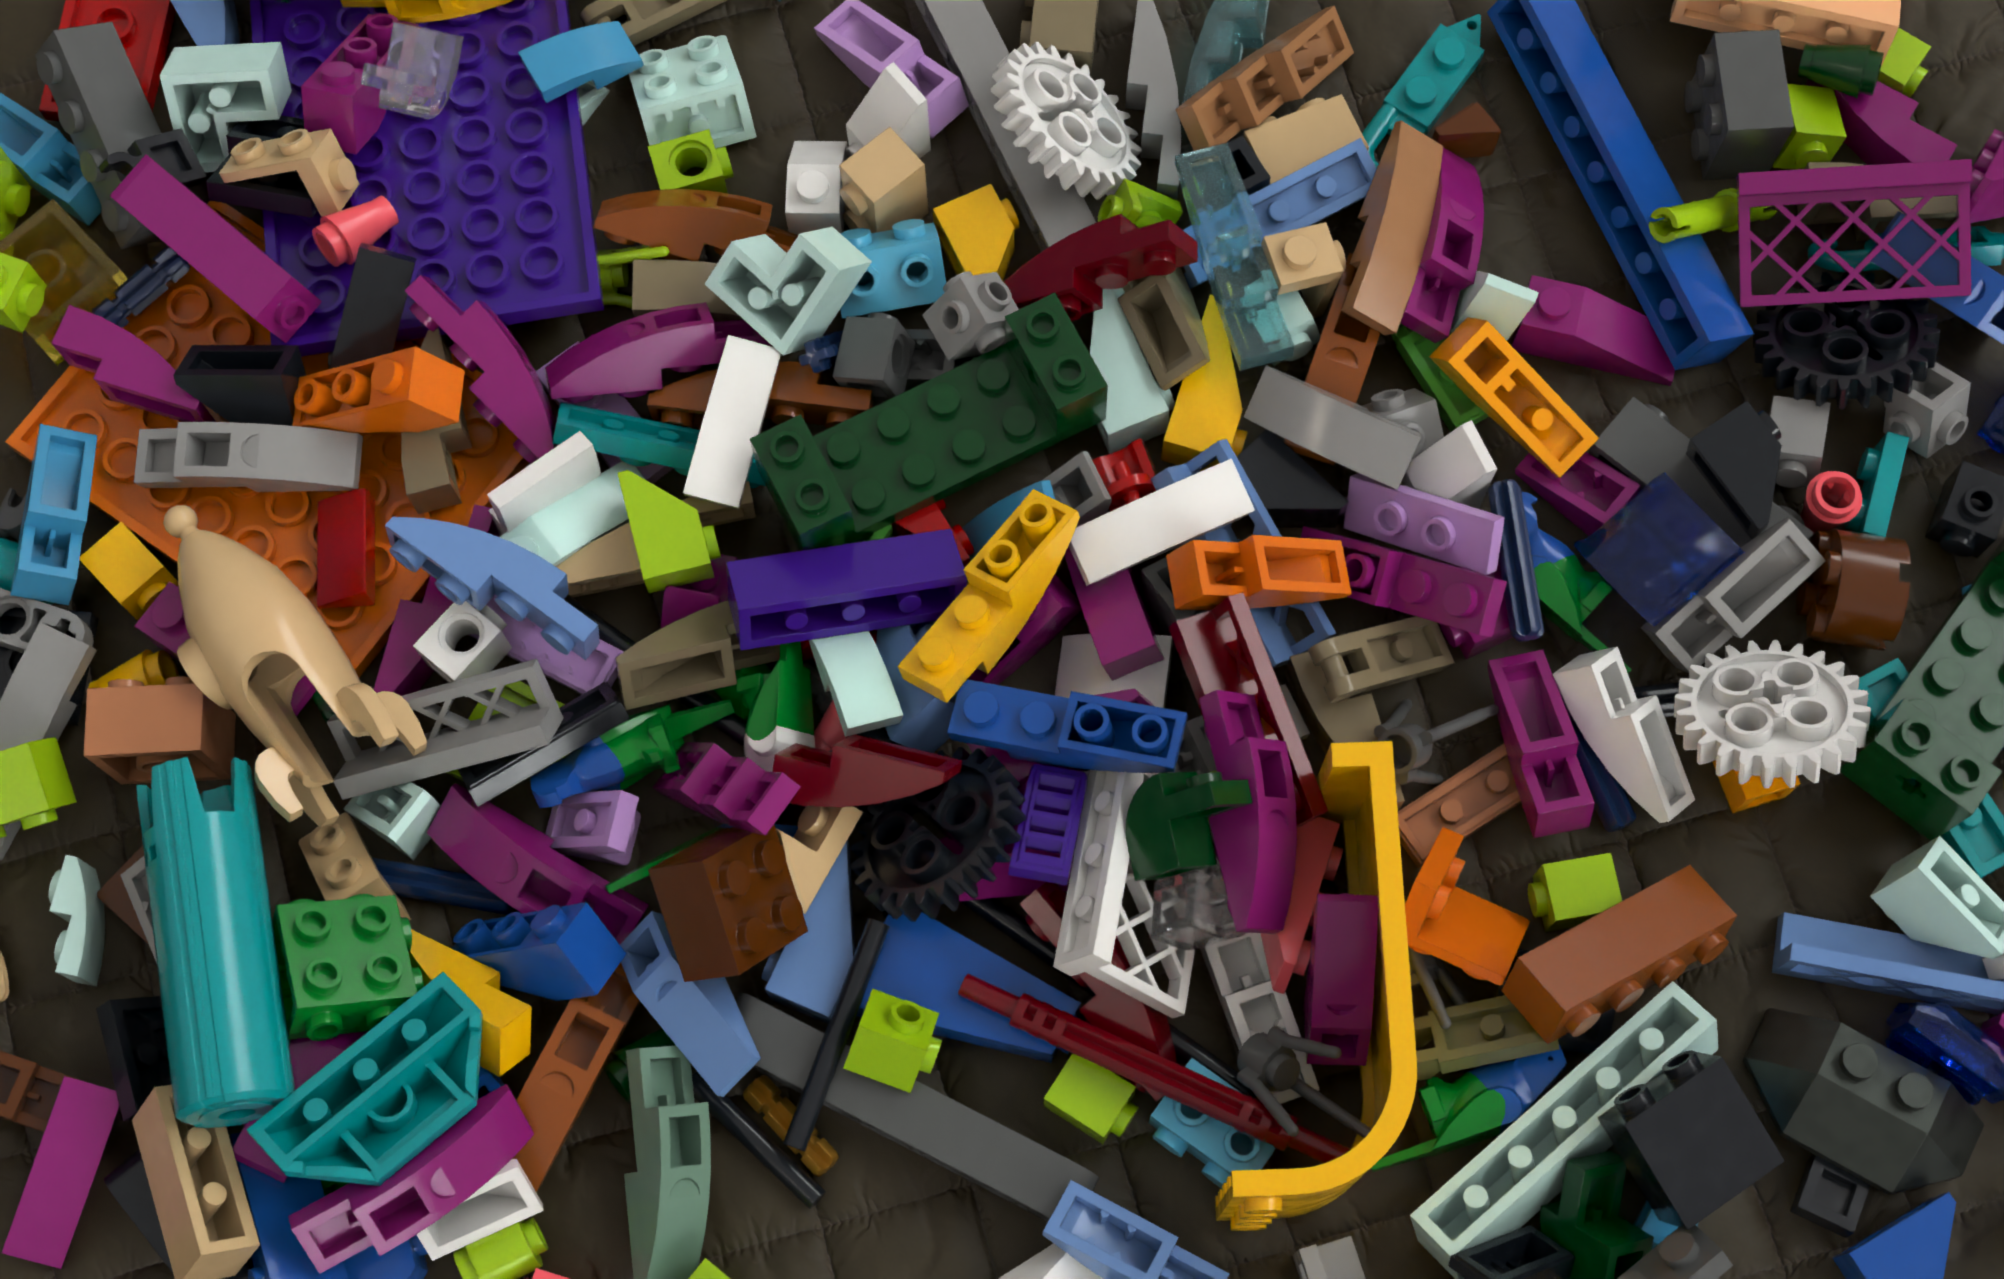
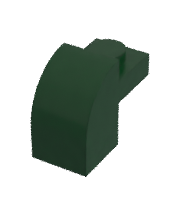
M1197 772L1158 773L1148 778L1134 794L1126 818V842L1135 881L1175 878L1217 865L1207 818L1253 803L1248 779L1223 781L1221 772H1209L1197 775Z
M1612 1151L1567 1160L1562 1183L1561 1201L1541 1205V1232L1576 1257L1570 1279H1617L1652 1250L1654 1237L1618 1216L1627 1166L1621 1156Z

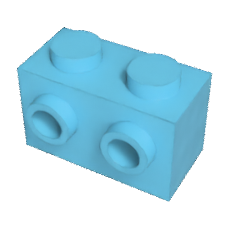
M908 219L895 223L892 226V230L871 233L869 229L856 228L840 233L872 261L841 307L842 319L847 316L855 317L874 312L935 303L945 293L943 290V286L946 284L940 240L934 222L925 224L921 219Z
M1192 1057L1185 1066L1194 1072L1238 1091ZM1164 1096L1148 1122L1157 1129L1152 1137L1159 1144L1179 1157H1182L1185 1151H1188L1206 1164L1201 1171L1202 1174L1220 1188H1222L1223 1183H1226L1228 1176H1231V1171L1261 1170L1276 1149L1269 1143L1259 1141L1245 1132L1242 1133L1232 1126L1167 1096Z

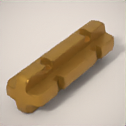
M762 1075L749 1084L743 1096L758 1114L761 1112L765 1114L763 1117L764 1121L784 1141L796 1107L787 1097L782 1099L779 1096L781 1094L780 1089L768 1076ZM814 1127L805 1152L791 1146L788 1147L795 1155L800 1153L802 1155L800 1160L815 1176L819 1177L834 1166L839 1156L825 1138L819 1139L817 1137L819 1132Z

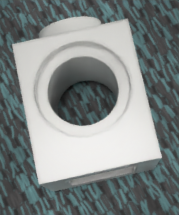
M467 601L462 605L453 603L413 645L425 663L448 683L492 671L512 648L502 632L507 626L505 621L489 606L485 605L479 611ZM468 634L479 635L478 642L472 649L465 652L455 651L456 644L462 637Z

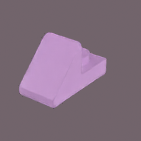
M622 790L587 792L561 800L562 804L552 807L545 835L555 840L551 846L553 850L564 855L619 866L629 864L641 819L640 813L636 811L639 801L638 796Z

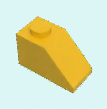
M988 184L933 208V221L940 244L955 274L958 275L968 271L973 275L997 272L1003 281L1015 251L1014 230L1019 228V221L1011 202L1007 198L1000 201L992 184Z

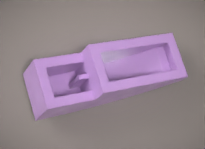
M845 0L814 27L817 36L870 89L882 71L894 62L927 99L931 139L969 106L958 76L926 56L917 38L860 0Z

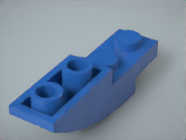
M967 679L958 690L947 733L950 739L954 741L1006 750L1010 758L1098 771L1167 773L1175 772L1188 716L1187 712L1071 691L1070 697L1066 698Z

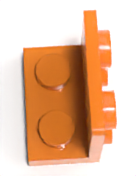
M1442 827L1413 883L1405 903L1408 946L1420 954L1433 955L1455 965L1475 979L1488 980L1496 985H1503L1530 921L1519 914L1455 886L1466 862L1456 857L1464 836Z

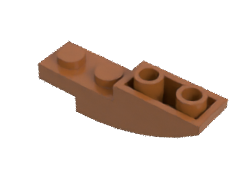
M694 189L651 190L603 200L593 227L604 231V235L608 239L620 244L633 245L637 242L652 248L666 246L669 249V254L663 258L685 261L687 259L699 261L704 243L713 246L714 251L722 256L731 241L766 234L787 253L798 237L797 234L769 225L772 204L739 195Z
M1349 253L1346 260V269L1339 280L1304 382L1356 403L1380 332L1341 311L1357 272V268L1349 264L1353 256L1352 253ZM1284 439V443L1295 453L1334 466V461Z
M779 362L764 418L771 419L775 424L779 425L801 414L805 423L825 425L829 429L873 408L872 390L825 385L823 373H814L810 364L801 366L800 362ZM718 369L687 377L650 393L647 406L652 420L700 430Z
M621 962L597 995L575 998L569 1001L516 1100L531 1125L534 1135L512 1159L519 1161L536 1193L640 1003V1000L632 991Z

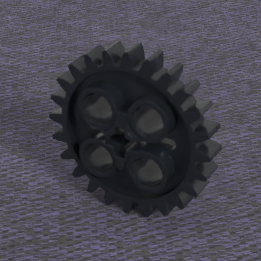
M1822 272L1821 283L1817 284L1806 277L1803 278L1818 292L1833 291L1846 278L1848 273L1845 272L1843 274L1842 280H1834L1828 272ZM1871 272L1864 277L1876 289L1891 288L1896 282V279L1891 278L1881 285L1875 284V276ZM1853 279L1842 291L1866 289ZM1800 285V290L1791 287L1785 294L1809 292ZM1914 299L1766 306V310H1758L1757 325L1753 327L1755 363L1762 364V376L1764 378L1776 376L1775 388L1777 390L1793 385L1794 399L1796 400L1811 393L1815 395L1816 406H1822L1828 398H1836L1839 409H1845L1849 399L1857 398L1864 408H1869L1870 396L1877 395L1883 401L1889 403L1892 402L1893 388L1909 394L1912 391L1913 380L1920 382L1926 380L1927 368L1935 367L1936 354L1939 348L1940 329L1936 328L1938 316L1937 314L1928 313L1929 302L1927 300L1914 301Z
M958 747L952 758L962 760L961 772L945 783L912 796L883 802L882 805L874 804L867 807L873 819L871 822L860 824L856 828L865 839L851 846V851L859 858L850 865V868L859 876L855 884L865 893L864 896L881 912L885 910L896 920L904 914L911 922H915L923 910L931 919H936L941 904L945 903L954 912L958 909L959 896L966 892L975 899L978 896L976 885L978 881L984 879L994 882L997 879L991 867L995 862L1006 863L1011 860V857L1003 849L1005 845L1016 843L1021 839V836L1015 831L1013 826L1026 820V815L1018 808L1026 800L1017 789L1020 785L1018 780L996 756L991 755L988 757L979 748L970 755L963 747ZM943 750L937 753L938 755L949 757ZM917 812L921 813L946 837L954 840L963 851L960 854L953 853L927 828L920 826L912 816Z

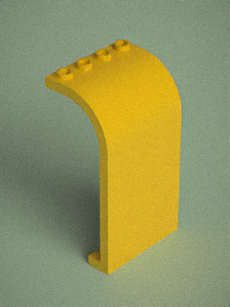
M1392 741L1331 743L1316 778L1328 808V812L1319 817L1342 823L1347 893L1354 895H1377L1379 912L1372 1030L1366 1066L1359 1065L1362 1094L1360 1121L1370 1127L1371 1130L1365 1138L1356 1134L1350 1151L1324 1164L1295 1169L1231 1171V1176H1228L1226 1183L1222 1185V1189H1219L1218 1196H1215L1216 1221L1230 1220L1232 1231L1267 1229L1266 1224L1272 1223V1219L1303 1215L1334 1201L1355 1184L1388 1152L1399 1137L1411 1112L1417 1083V1056Z

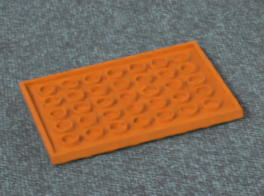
M208 202L212 209L265 253L263 227L226 203ZM190 264L189 271L176 283L172 280L168 281L166 286L169 289L135 317L131 313L126 317L129 323L123 327V329L129 331L158 352L175 370H177L192 345H271L270 331ZM424 338L395 342L394 349L399 351L414 346L420 349ZM329 353L303 356L302 361L306 375L328 370ZM451 353L453 365L465 370L461 400L472 444L470 449L451 453L462 503L418 514L406 495L401 462V432L358 433L363 436L358 489L367 488L375 499V605L319 609L317 607L318 501L348 491L256 492L248 487L144 488L134 483L139 429L177 428L178 422L182 421L111 400L93 379L96 373L71 365L5 441L12 450L32 463L40 424L98 435L89 500L91 505L115 522L120 523L122 521L134 535L176 564L181 538L171 536L165 530L163 524L164 515L170 508L176 505L189 506L196 512L198 517L197 529L218 533L243 544L277 566L315 606L352 663L358 677L363 674L388 642L400 599L419 603L425 595L430 579V574L422 568H419L417 572L410 571L391 555L389 551L391 546L385 524L392 517H411L451 522L468 527L474 504L493 508L487 494L522 471L529 463L512 445L518 437L503 422L497 428L494 427L473 406L478 397L469 387L482 373L478 370L471 372ZM204 405L216 422H229Z

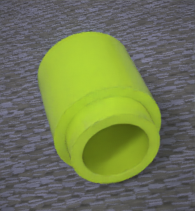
M532 1217L525 1222L522 1220L453 1251V1256L462 1279H519L535 1271L536 1268L539 1269L543 1266L540 1254L548 1250V1245L539 1225Z

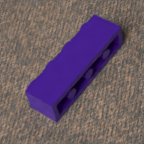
M951 529L726 562L728 601L740 650L936 621L967 586L964 565Z

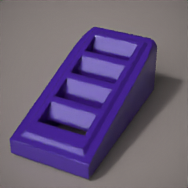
M1041 764L1031 766L1024 794L1026 801L1023 802L1021 809L1026 815V820L1018 824L1017 833L1021 836V839L1014 843L1008 875L1061 885L1068 884L1088 783L1086 773ZM1029 848L1060 854V858L1026 852V850Z

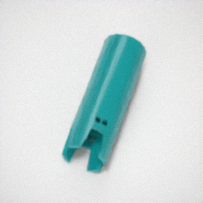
M183 757L153 766L151 775L152 789L147 785H136L175 1117L181 1122L199 1128H220L247 1124L249 1121L260 1119L294 1092L295 1084L251 767L247 761L234 757L231 760V785L206 790L199 794L188 757Z

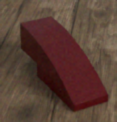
M854 734L834 744L832 752L795 743L775 754L772 772H783L801 786L790 801L791 804L820 807H850L900 799L941 785L961 772L962 760Z

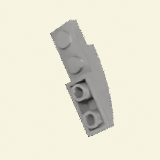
M178 422L177 428L139 429L134 483L144 488L248 487L256 492L351 491L359 488L363 436L358 433L328 429L237 422Z

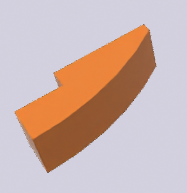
M1251 535L1240 542L1191 540L1166 555L1175 610H1212L1228 596L1242 592L1250 609L1313 603L1345 598L1352 594L1341 540Z

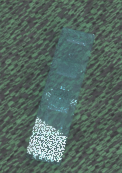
M1214 0L1206 16L1190 62L1182 104L1211 81L1242 60L1243 48H1261L1264 46L1270 0Z
M1228 143L1175 155V166L1194 235L1239 370L1242 371L1292 358L1294 343L1277 303L1278 286L1261 246L1262 229Z

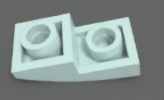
M869 631L809 640L825 692H831L845 737L901 722L903 712L884 661Z
M65 855L62 869L57 870L52 877L48 894L51 903L49 911L69 922L68 929L61 932L56 942L54 958L57 967L55 972L73 982L97 986L105 944L104 903L97 897V892L101 889L96 869L78 857Z

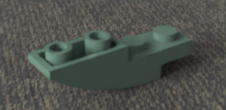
M676 1045L627 1050L626 1056L637 1172L624 1174L633 1279H688L699 1265L706 1231L711 1176L708 1102L695 1103L691 1063Z

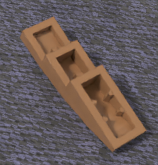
M1335 6L1326 7L1273 39L1211 81L1175 109L1197 158L1224 145L1239 131L1258 126L1285 102L1302 99L1354 54Z
M1402 120L1395 122L1358 215V219L1365 222V225L1349 263L1357 268V272L1341 311L1383 335L1397 333L1416 280L1432 221L1443 154V145Z

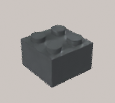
M1779 30L1714 33L1705 54L1699 55L1696 73L1692 81H1687L1685 85L1684 104L1686 112L1693 113L1695 129L1691 136V153L1694 161H1700L1703 180L1736 179L1738 173L1770 171L1791 134L1794 123Z

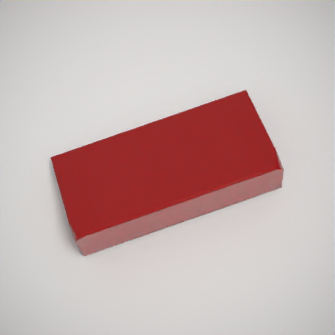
M362 488L318 501L317 607L319 609L375 605V499L367 488Z

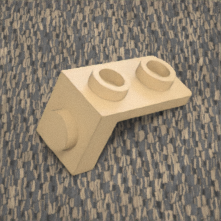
M331 128L308 132L306 129H296L281 138L262 141L257 137L244 140L231 150L232 156L219 172L224 183H231L297 170L321 216L341 211L360 184L352 162L346 158Z
M1324 222L1265 236L1260 248L1277 295L1301 290L1312 317L1323 316L1346 269L1343 247L1338 240L1333 241L1327 223Z
M347 812L340 814L335 823L321 828L318 826L313 832L299 840V846L325 901L347 899L358 894H370L374 897L395 895L400 917H407L411 920L404 904L378 871L354 820Z

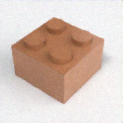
M170 677L166 679L165 685L144 686V683L137 680H111L108 682V687L87 688L84 757L120 784L151 783L153 766L183 757H188L195 781L231 779V760L234 758L236 714L231 709L226 710L210 700L194 684L190 677Z

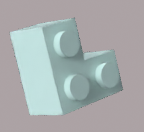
M281 42L174 47L159 75L173 130L182 128L204 172H215L229 155L226 135L237 122L279 120L292 91Z
M833 226L800 233L787 253L766 234L731 241L705 282V285L784 356L805 349L804 343L823 336L872 261Z

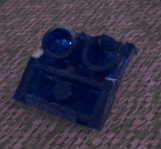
M1665 472L1650 481L1631 501L1590 536L1573 544L1599 574L1654 627L1676 608L1696 595L1744 553Z
M1944 1002L1897 1004L1886 1020V1023L1891 1026V1033L1885 1040L1889 1049L1924 1068H1928L1932 1060L1940 1064L1942 1068L1937 1075L1950 1081L1968 1104L1978 1105L1982 1098L1991 1104L2004 1100V1050L1996 1038Z

